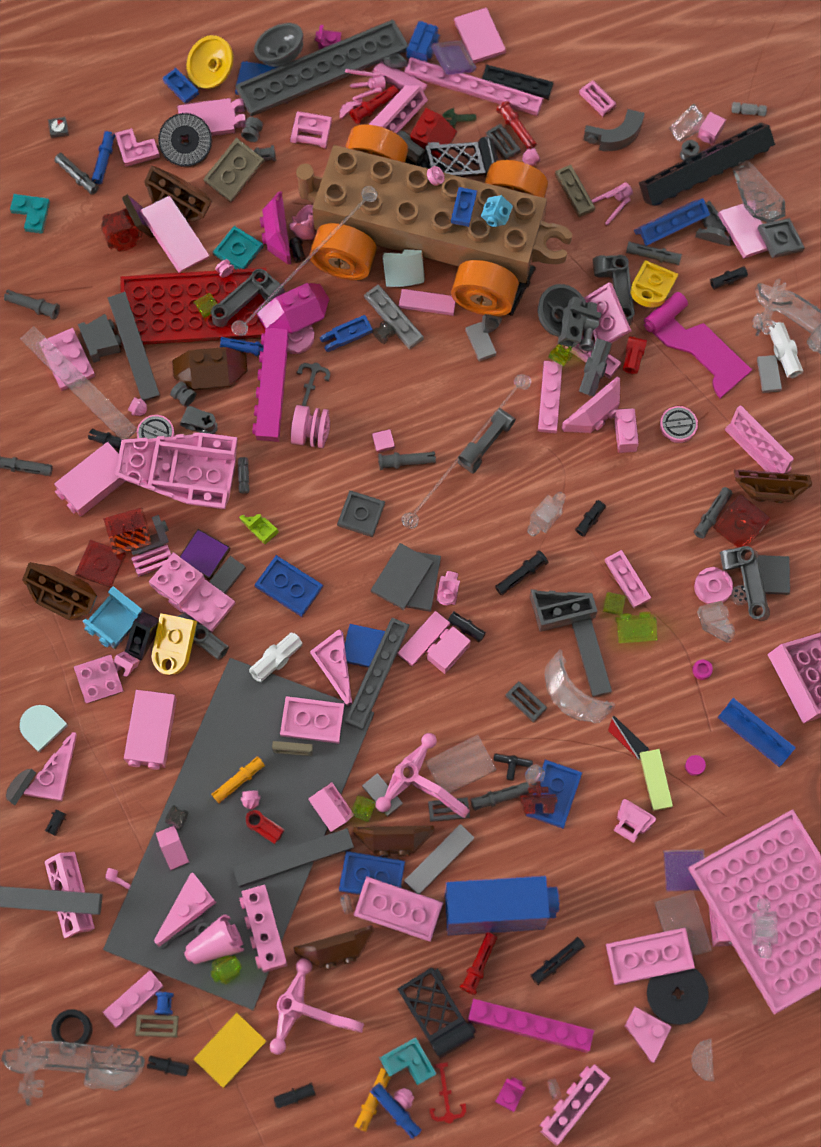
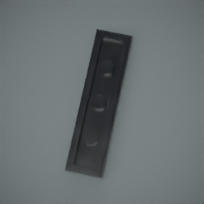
M487 64L482 76L483 80L547 100L550 98L554 85L552 81Z

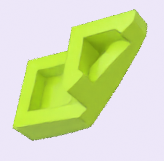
M256 514L253 517H245V515L239 517L244 525L264 544H267L279 533L278 529L266 518H262L261 514Z

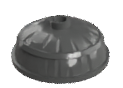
M282 23L273 26L258 38L254 46V53L260 61L268 66L279 67L286 65L301 53L304 43L303 31L294 23Z
M565 284L553 285L546 289L540 297L538 304L540 323L547 332L559 337L561 335L563 310L568 307L571 298H581V307L585 308L586 301L584 297L573 287Z

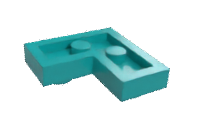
M14 194L10 211L14 214L27 215L24 225L25 232L43 234L50 200L48 198Z
M416 1037L379 1058L389 1077L406 1067L417 1085L436 1075Z

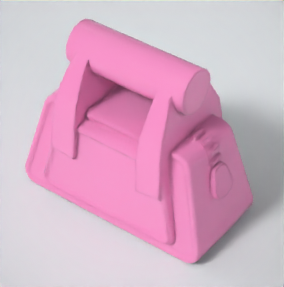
M624 799L620 810H618L617 819L620 822L613 831L634 843L638 833L643 834L651 828L650 826L656 821V817ZM623 824H626L627 826L634 829V833L623 828Z

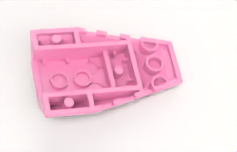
M199 432L193 433V435L178 434L173 437L157 436V438L125 439L121 441L115 476L186 504L225 509L230 498L236 464L237 437Z

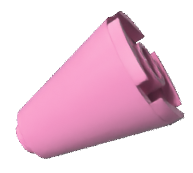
M225 914L219 917L186 946L184 953L189 962L199 964L244 951V948L240 947L243 945L241 935L236 925H230L228 922L231 919L228 915Z

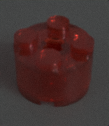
M127 208L102 217L101 230L111 250L115 248L120 252L134 248L139 239L141 241L142 231L136 227Z

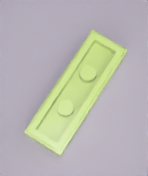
M660 749L640 752L639 755L652 810L672 808L673 804Z

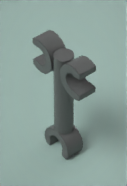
M201 914L162 944L160 948H167L171 940L194 928L198 936L200 935V929L202 927L207 929L209 925L204 922Z

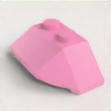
M617 376L563 422L562 430L564 432L591 433L595 429L599 430L605 424V420L608 418L612 419L620 403V378Z

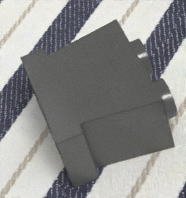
M106 314L88 324H85V322L78 324L93 363L100 361L99 357L121 352L119 347L122 345L118 334L114 335L113 330H115L112 319H107Z

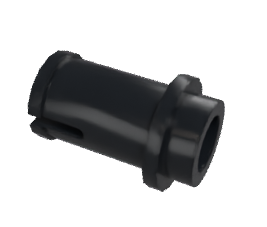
M299 237L290 239L289 247L292 249L294 261L301 262L305 260L306 257L302 248L303 241Z
M57 809L51 813L52 817L44 830L54 836L57 835L63 820L66 821V814Z

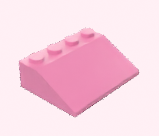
M821 633L781 644L768 654L803 724L821 717Z

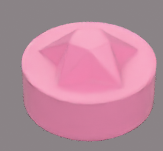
M438 166L428 169L427 178L431 184L438 186L444 182V173Z

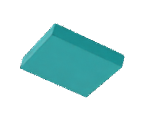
M233 226L213 251V255L222 261L228 259L230 264L234 266V269H247L264 245L241 229Z

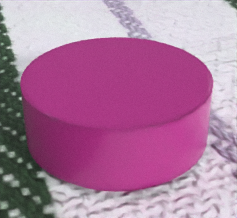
M701 659L694 664L692 671L697 679L706 680L711 676L713 667L709 661Z
M698 755L690 756L685 763L686 771L692 776L702 774L706 767L704 759Z

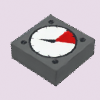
M66 117L48 119L51 138L69 135Z

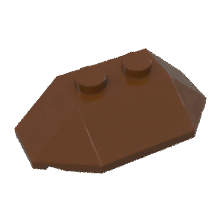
M151 166L144 181L153 204L170 196L187 223L204 218L212 203L210 198L200 189L180 177L155 166Z
M228 347L189 350L172 360L174 379L184 382L192 390L230 387L248 371L246 353Z
M734 469L735 481L751 499L759 502H764L765 500L776 503L791 502L812 486L810 475Z
M29 562L22 581L27 586L36 604L68 620L91 613L97 594L89 583L55 566Z
M434 825L353 827L354 835L374 854H378L379 857H389L390 854L407 857L410 856V853H415L434 833Z
M373 925L294 947L295 954L310 960L311 963L320 968L324 967L325 970L337 967L336 963L343 961L345 964L357 961L356 958L360 957L374 932Z

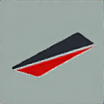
M612 716L608 731L639 760L640 752H646L649 748L615 716Z

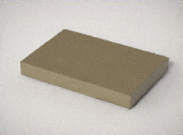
M236 138L203 181L232 203L265 160Z

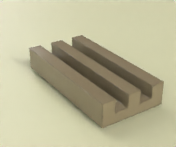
M273 741L272 743L274 753L313 756L312 744Z
M137 1015L135 1036L177 1038L179 1016ZM141 1020L173 1021V1024L141 1023ZM141 1028L173 1029V1033H172V1032H143V1031H140V1029H141Z

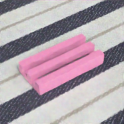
M593 80L579 91V94L602 117L605 116L606 112L609 113L612 108L616 107V103ZM590 87L593 88L609 105L607 106L601 100V98L590 89Z
M164 545L132 557L131 559L138 577L160 569L166 560L141 570L139 569L140 567L152 564L166 557L169 558L171 553L168 545Z

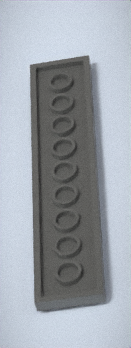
M390 20L286 65L235 85L252 117L352 75L351 73H346V69L361 71L383 62L384 57L397 53L402 54L407 51L408 44L394 20Z

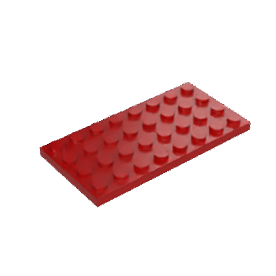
M266 268L234 269L230 275L223 278L217 271L120 276L121 293L125 292L143 345L221 340V337L230 339L261 338L262 334H265V327L257 313L268 303L260 294L229 319L226 325L221 327L216 326L212 322L211 310L213 306L219 304L248 279L254 270L264 269L267 272ZM258 278L256 281L262 282L264 279ZM218 313V314L216 315V317H223V316H224V314H222V313Z

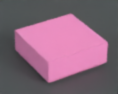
M390 429L372 434L377 453L395 449Z

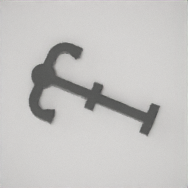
M303 363L298 368L297 374L303 373L302 370L304 368L311 369L312 371L309 384H304V388H307L302 406H306L311 389L315 390L316 386H313L316 373L319 371L326 373L324 379L329 382L330 371L327 368L320 367L318 363Z

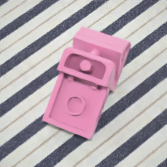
M174 552L149 581L150 586L161 596L168 598V602L181 613H186L197 623L205 626L211 633L236 604L234 600L205 580L201 572Z

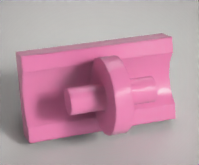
M447 571L445 577L441 576L437 601L442 605L456 604L460 583L457 580L458 573Z

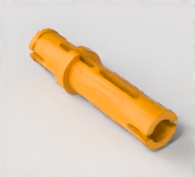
M257 756L245 767L242 766L237 774L211 793V795L220 804L247 780L250 781L255 773L265 767V764Z
M380 1068L373 1087L380 1082L384 1089L386 1088L391 1077H389L385 1069ZM370 1093L365 1104H362V1111L354 1125L358 1129L361 1127L360 1130L364 1132L367 1131L373 1115L377 1113L376 1108L379 1101L373 1094Z

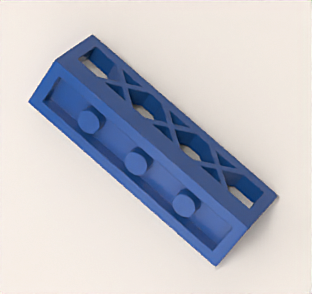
M704 198L697 199L634 229L635 234H641L644 244L649 245L709 216L710 213Z
M734 698L731 699L718 716V719L778 767H781L796 748Z

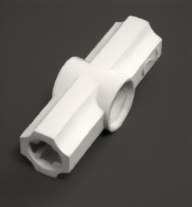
M774 323L768 328V331L774 343L776 358L781 361L787 378L797 377L803 373L802 366L797 357V346L794 340L790 339L784 323Z
M291 632L277 645H271L265 651L263 657L249 669L252 677L256 681L262 682L274 670L283 668L288 662L289 657L303 646V642L299 636Z

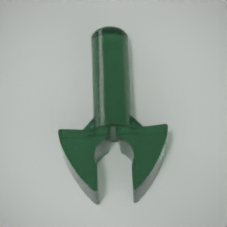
M454 108L443 113L444 118H452L447 121L454 129L457 122L476 121V114L458 115L454 112Z

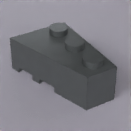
M533 589L530 591V600L540 632L596 618L598 611L592 593L545 592Z

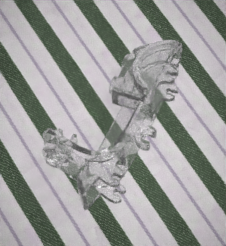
M777 279L773 287L758 283L755 289L756 297L765 308V311L761 314L757 313L752 320L754 323L753 328L757 330L755 336H759L761 329L763 333L769 335L771 330L766 326L769 325L772 328L776 326L775 321L770 320L774 312H781L811 333L807 344L811 350L821 354V310L818 309V306L811 304L810 300H805L801 296L785 290L786 283H783L781 286L779 285L781 279Z
M21 1036L19 1038V1048L3 1051L1 1060L11 1071L24 1074L23 1081L19 1083L18 1094H22V1098L25 1099L27 1106H32L33 1096L41 1098L43 1091L36 1090V1088H44V1081H35L34 1072L39 1069L85 1073V1086L92 1089L104 1088L118 1091L125 1089L136 1081L145 1065V1058L139 1056L137 1050L121 1048L120 1045L115 1048L113 1044L105 1047L66 1043L64 1041H44L34 1044L31 1036L28 1037L27 1042H24V1036Z

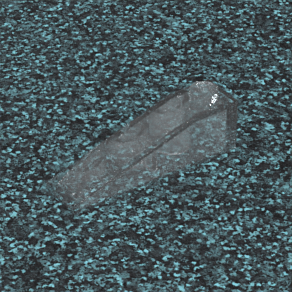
M744 160L738 166L732 168L743 205L753 218L769 223L785 216V199L749 160Z

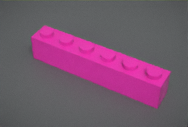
M265 328V334L261 336V345H264V349L260 351L259 357L262 369H258V380L261 381L260 387L256 389V398H259L258 405H255L254 409L257 423H253L252 431L259 441L279 442L289 341L288 329Z
M477 999L472 1001L468 1022L585 1053L590 1051L594 1030Z

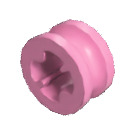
M228 259L221 261L216 266V271L220 273L222 278L227 277L234 270V266L230 264Z

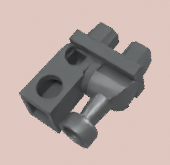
M573 297L570 299L568 307L563 310L562 332L558 337L557 344L570 348L579 344L581 350L591 351L594 348V341L591 340L593 330L600 324L601 313L597 312L596 303L588 302L584 308L581 307V298ZM582 330L584 331V338H583V339H581V337H582Z

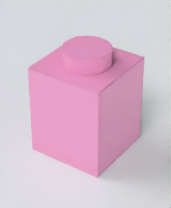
M710 112L702 123L697 137L703 142L713 145L723 130L725 119Z

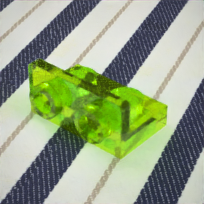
M640 612L638 616H632L631 613L620 614V617H615L618 643L657 640V621L651 612Z

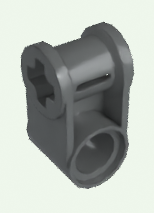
M187 406L180 421L182 427L200 433L215 434L218 429L213 414L192 406Z

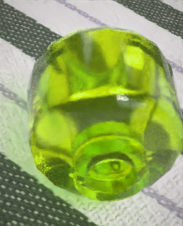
M228 955L212 962L210 974L215 982L219 981L221 984L227 985L240 976L242 966L235 955Z

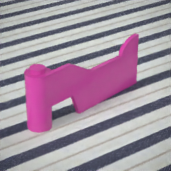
M675 292L644 319V327L648 332H652L665 346L691 353L715 376L712 382L713 389L721 399L752 372V369L704 323L687 330L682 327L674 318L688 306V301L683 294Z

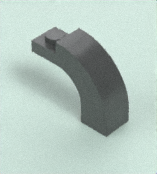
M627 109L624 122L615 129L607 130L586 125L583 140L591 144H600L599 151L623 149L638 137L645 113Z

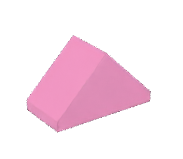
M175 825L156 833L160 848L170 870L189 863Z

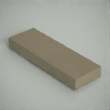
M572 165L555 171V176L578 217L595 211V206Z

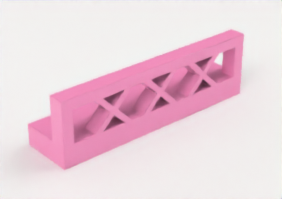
M75 852L59 853L45 861L52 890L60 891L58 885L61 882V891L85 893ZM54 862H56V864H57V871H56V872L54 871V867H53V863H54ZM58 912L64 938L95 929L91 914ZM69 920H71L73 926V930L71 931L68 925Z

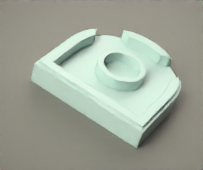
M36 705L24 712L20 720L22 735L38 752H41L68 726L52 708L45 705Z

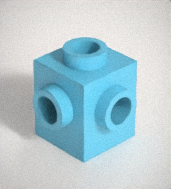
M502 195L488 197L481 217L492 227L506 225L513 205Z

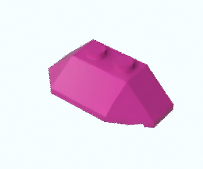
M280 191L262 210L263 217H260L261 228H265V233H262L263 244H267V250L286 264H291L282 191Z
M305 283L275 297L257 313V316L265 328L288 329L289 334H293L324 319L329 297L321 284Z

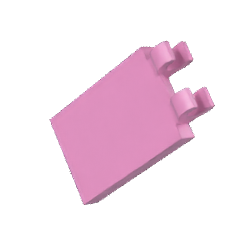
M230 98L178 105V113H190L203 119L208 125L212 136L235 133L234 128L246 127L245 114L235 117V112H244L242 99H236L232 103Z

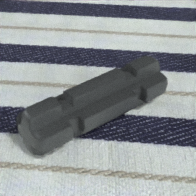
M247 457L238 458V481L241 494L249 493Z

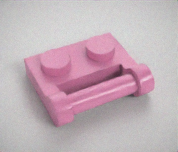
M297 111L291 134V143L302 142L326 148L332 117ZM300 131L322 135V138L298 135Z

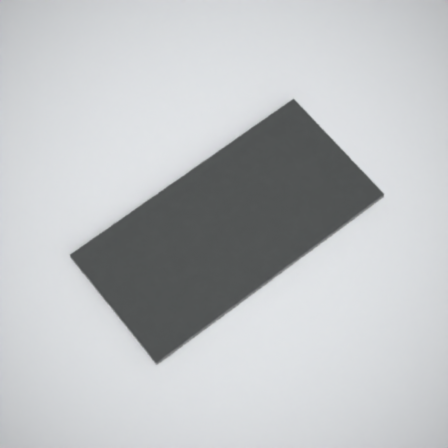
M229 658L103 950L254 1011L269 972L264 973L262 968L258 969L255 957L259 955L257 948L253 949L250 937L253 936L252 929H247L244 917H248L246 909L242 910L239 900V898L243 897L241 891L261 885L266 886L282 942L314 862L241 887L238 886L233 867L325 836L328 827L308 799L331 782L342 795L374 717V712L370 713L364 729H358L345 723L352 704L347 706L343 700L272 673L262 682L256 681L249 672V669L252 667L251 665ZM286 696L344 704L339 744L280 736ZM273 741L312 744L313 756L274 753L272 743ZM258 756L265 764V767L255 773L250 781L247 780L218 804L211 793L237 774L242 766L245 767ZM257 790L258 795L261 796L259 805L254 809L244 807L241 800L242 792ZM252 810L260 811L263 816L283 828L285 831L278 842L273 844L257 832L250 830L246 824L247 813ZM253 816L250 818L249 823L257 825L261 819L258 816ZM175 825L189 863L170 870L160 848L156 833ZM192 872L216 902L202 913L204 922L210 926L219 917L225 914L231 918L228 922L230 925L235 924L241 935L243 945L240 947L244 948V951L199 964L189 962L184 952L186 951V946L197 937L195 928L171 940L169 946L165 949H161L154 942L156 934L161 929ZM205 927L200 929V934L206 929Z

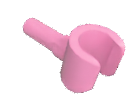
M108 868L106 873L108 881L116 882L127 889L130 888V884L117 878V870Z

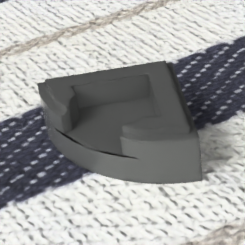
M398 53L383 58V63L389 67L401 68L407 66V60Z
M484 314L482 317L483 332L490 333L495 331L500 325L502 318Z

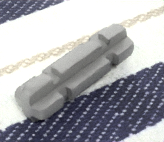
M733 102L731 110L733 113L741 112V114L756 115L757 113L758 116H765L767 106L759 105L758 107L757 104L748 103L740 105L739 102Z

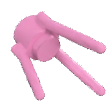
M345 70L346 73L372 77L369 78V82L350 85L351 88L369 86L370 89H373L353 97L354 101L374 93H380L382 89H385V77L380 75V72L371 73Z
M623 183L619 187L591 200L592 203H595L601 199L615 196L618 201H623L606 221V225H609L624 205L630 201L629 196L633 194V191L629 184Z

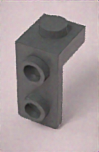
M159 515L151 517L157 531L156 534L150 535L151 544L131 550L133 555L143 554L149 549L161 547L169 542L165 533L169 531L165 520H160Z

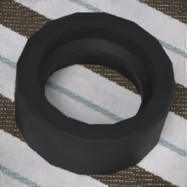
M75 1009L65 1010L59 1013L51 1026L52 1037L60 1047L68 1050H78L85 1046L91 1038V1021L81 1011ZM68 1018H78L84 1025L82 1037L75 1042L65 1041L60 1034L61 1024Z

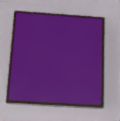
M128 194L122 197L136 227L150 238L155 237L139 214L143 207Z
M197 529L179 557L201 572L205 578L211 580L231 549L226 544Z

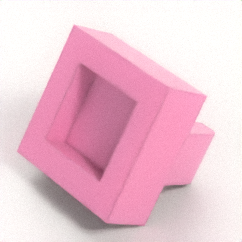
M123 651L116 655L113 662H115L117 671L124 667V676H128L138 667L140 660Z

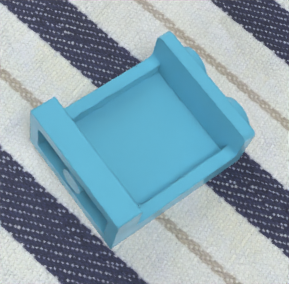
M113 586L108 591L110 596L88 620L85 618L83 623L85 625L84 629L90 635H97L100 638L99 641L105 647L111 646L115 649L131 631L133 621L143 610Z

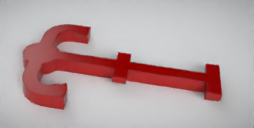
M448 1062L434 1064L435 1069L440 1068L443 1091L439 1092V1096L444 1095L446 1113L442 1117H436L434 1115L435 1109L431 1108L429 1109L430 1117L437 1122L445 1121L446 1123H452L454 1119L462 1118L466 1114V1103L460 1104L462 1109L460 1114L454 1115L450 1112L448 1095L452 1094V1092L447 1090L444 1067H448Z

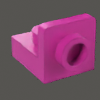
M320 25L319 31L315 33V42H318V49H323L341 41V32L324 30V25Z
M514 1077L511 1080L507 1078L495 1103L514 1112L526 1089L522 1086L523 1082Z

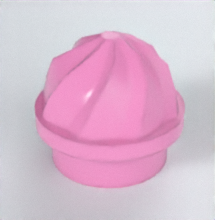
M535 148L527 149L523 154V162L531 166H536L537 162L541 161Z
M134 397L128 411L132 412V415L141 416L146 413L147 405L141 398L137 399Z
M257 790L242 792L241 800L244 807L254 809L259 805L261 796L258 795Z
M403 1088L395 1092L394 1100L404 1111L412 1106L414 1097L410 1090Z

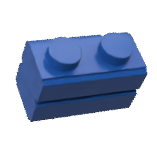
M418 21L407 47V59L411 57L427 62L428 58L432 59L434 54L432 48L434 44H438L440 39L437 26Z

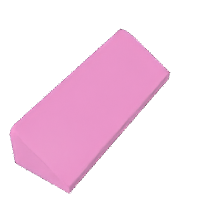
M383 62L373 69V73L380 72V75H384L386 83L394 85L400 90L406 85L421 86L423 92L427 88V84L394 67H389Z

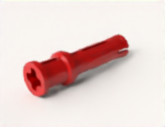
M392 85L368 102L363 101L359 107L349 111L351 119L354 123L359 124L363 118L370 117L374 110L394 98L399 93L398 89Z
M509 101L502 102L496 108L497 113L503 116L505 124L511 126L526 148L531 150V145L533 148L537 145L536 141H534L520 122L519 114L511 108V103Z
M486 932L473 965L467 968V976L463 984L459 986L461 990L472 995L477 994V986L480 980L484 978L483 970L498 939L497 936Z

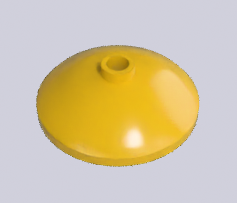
M212 35L200 39L192 47L187 58V73L190 80L195 85L204 89H211L222 84L230 74L233 66L232 49L229 43L219 36Z

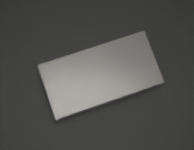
M482 322L466 327V333L479 361L496 356V351L488 333L483 332Z
M776 355L757 357L762 393L781 391L782 386Z
M378 773L362 785L363 789L375 803L378 798L385 796L388 785ZM397 796L393 798L390 809L384 812L388 817L403 802Z

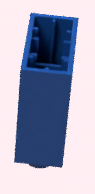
M546 876L446 882L447 936L483 934L486 932L544 930L549 918H556V912H559L558 888L547 887Z

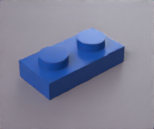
M177 68L163 77V82L185 104L199 95V90Z
M458 188L451 217L452 224L470 226L477 190Z

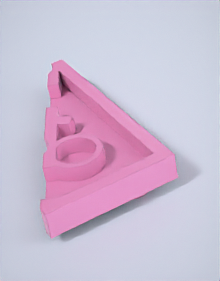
M339 629L312 649L310 653L345 704L349 706L352 704L344 637L343 632Z
M72 732L64 740L56 754L52 755L44 765V769L36 775V779L29 788H26L24 791L25 796L56 801L63 800L77 737L76 733Z
M193 872L188 877L154 939L158 947L216 903Z

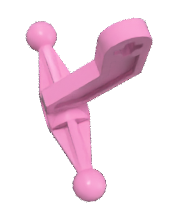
M426 733L422 737V745L396 766L385 796L378 798L376 801L378 811L387 812L391 807V800L410 784H413L416 788L440 800L461 817L465 818L470 810L445 789L418 775L428 748H433L437 743L434 734ZM405 767H407L410 771V774L407 778L403 775V770Z
M301 958L296 964L298 971L287 992L277 1001V1009L279 1011L277 1037L270 1043V1050L274 1054H282L285 1051L286 1044L284 1039L296 1019L302 1015L362 1033L364 1024L305 1005L303 999L305 975L312 970V963L306 958Z

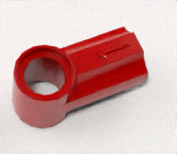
M629 336L625 351L627 353L622 369L627 374H638L647 340Z
M252 810L246 815L247 827L273 844L278 842L285 831L263 816L260 811ZM258 816L261 820L259 824L252 825L249 823L250 818Z

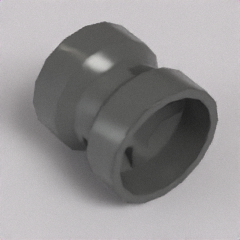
M248 117L245 122L246 127L242 130L241 136L247 141L257 142L259 132L263 128V122L257 118Z
M182 381L178 382L170 393L171 397L178 399L184 407L189 406L197 395L194 390L188 389L187 385Z

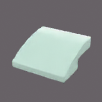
M404 249L403 254L384 253L383 262L386 287L410 286L425 281L422 250Z

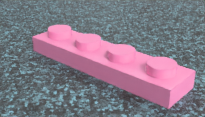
M544 361L538 432H557L563 362Z

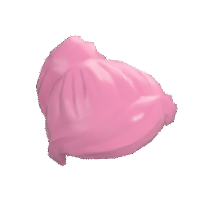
M313 205L303 207L296 217L292 216L293 223H290V229L300 239L312 240L316 236Z

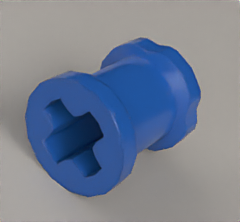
M156 992V997L158 998L157 1009L154 1011V1014L173 1015L171 1004L174 993Z

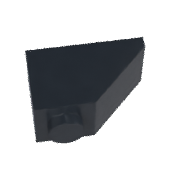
M143 611L133 621L125 648L126 653L139 660L144 658L156 636L159 618Z

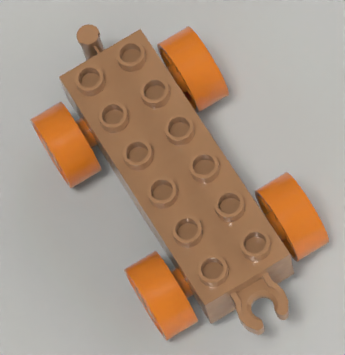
M365 124L351 129L345 148L333 145L323 178L314 176L313 168L309 164H301L296 169L300 197L314 204L312 208L314 229L317 230L309 258L317 268L334 277L346 280L366 278L369 275L375 257L376 245L401 252L404 249L422 250L424 258L459 266L451 290V296L457 304L480 315L504 316L511 312L519 282L526 283L532 262L557 265L566 261L567 252L565 250H549L546 242L550 238H558L564 244H570L572 233L562 225L544 222L547 204L545 194L548 188V180L541 171L529 164L514 160L494 162L489 167L485 183L444 173V182L435 186L427 178V168L405 163L409 149L403 138L389 129ZM459 187L477 190L469 227L451 223ZM502 195L513 205L506 225L492 227L486 223L481 214L488 197Z

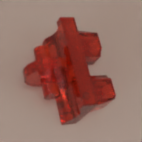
M536 781V787H528V793H536V795H520V802L523 804L525 814H535V804L542 803L543 813H554L557 796L556 794L541 795V793H548V787H541L540 781Z

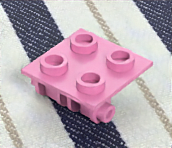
M112 655L74 666L86 703L123 691Z

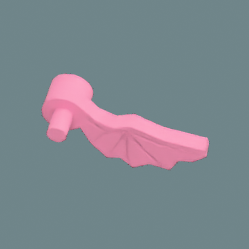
M362 99L355 100V102H347L340 110V120L349 114L351 109L359 107L363 102Z

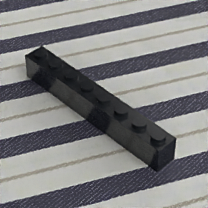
M759 123L639 182L644 202L657 206L667 198L676 197L683 190L692 189L693 185L708 181L709 177L720 175L724 170L734 168L740 162L754 158V155L767 152L770 147L775 145L770 125Z

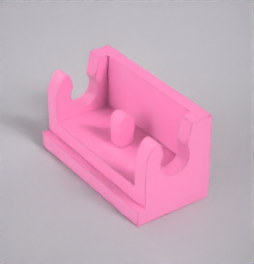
M332 782L308 799L330 832L354 816V813Z

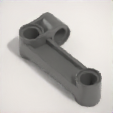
M601 255L593 258L594 276L598 278H612L613 287L623 312L629 316L626 319L630 326L633 322L635 311L630 293L631 282L628 258L624 255Z
M256 269L248 279L224 300L213 306L211 310L212 322L216 326H224L228 323L229 319L258 294L269 303L275 297L284 294L285 290L264 269ZM258 278L264 279L262 282H257L256 280ZM218 313L224 314L223 317H216Z
M499 408L491 419L493 424L476 444L470 442L458 456L457 463L474 474L482 463V456L503 430L508 432L511 429L516 418L502 408Z
M749 546L721 551L720 558L723 572L724 570L741 568L749 615L758 621L767 620L770 616V609L767 603L758 552ZM747 552L752 553V556L749 560H745V554ZM762 607L763 613L760 616H756V610Z

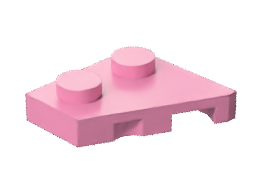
M634 1007L625 1027L635 1038L639 1047L643 1049L650 1062L654 1063L671 1026Z

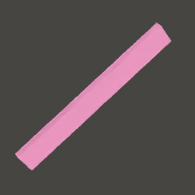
M411 57L405 69L406 74L416 79L497 104L509 101L511 108L538 116L543 103V98L463 73L446 74L441 66Z

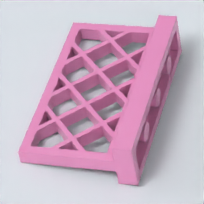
M740 405L725 431L766 472L789 473L792 469L790 466L794 458Z

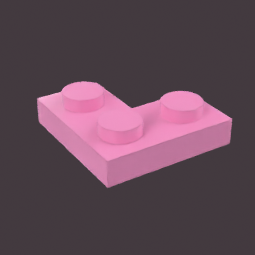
M132 129L115 133L125 167L160 157L154 139L137 143Z

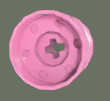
M296 405L292 421L291 444L304 445L306 439L310 438L311 447L315 446L316 439H318V448H324L330 429L329 409H323L322 416L320 417V408H316L312 416L308 406Z

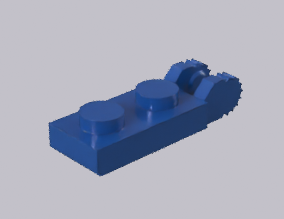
M363 315L333 328L331 331L323 334L320 340L321 342H327L334 337L336 338L335 341L324 347L326 352H330L339 346L342 347L373 333V329L366 315Z

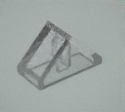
M692 104L669 129L678 142H681L699 132L705 117L696 104Z

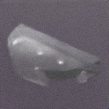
M708 1039L695 1047L692 1052L691 1063L693 1070L698 1076L706 1081L713 1082L712 1041Z

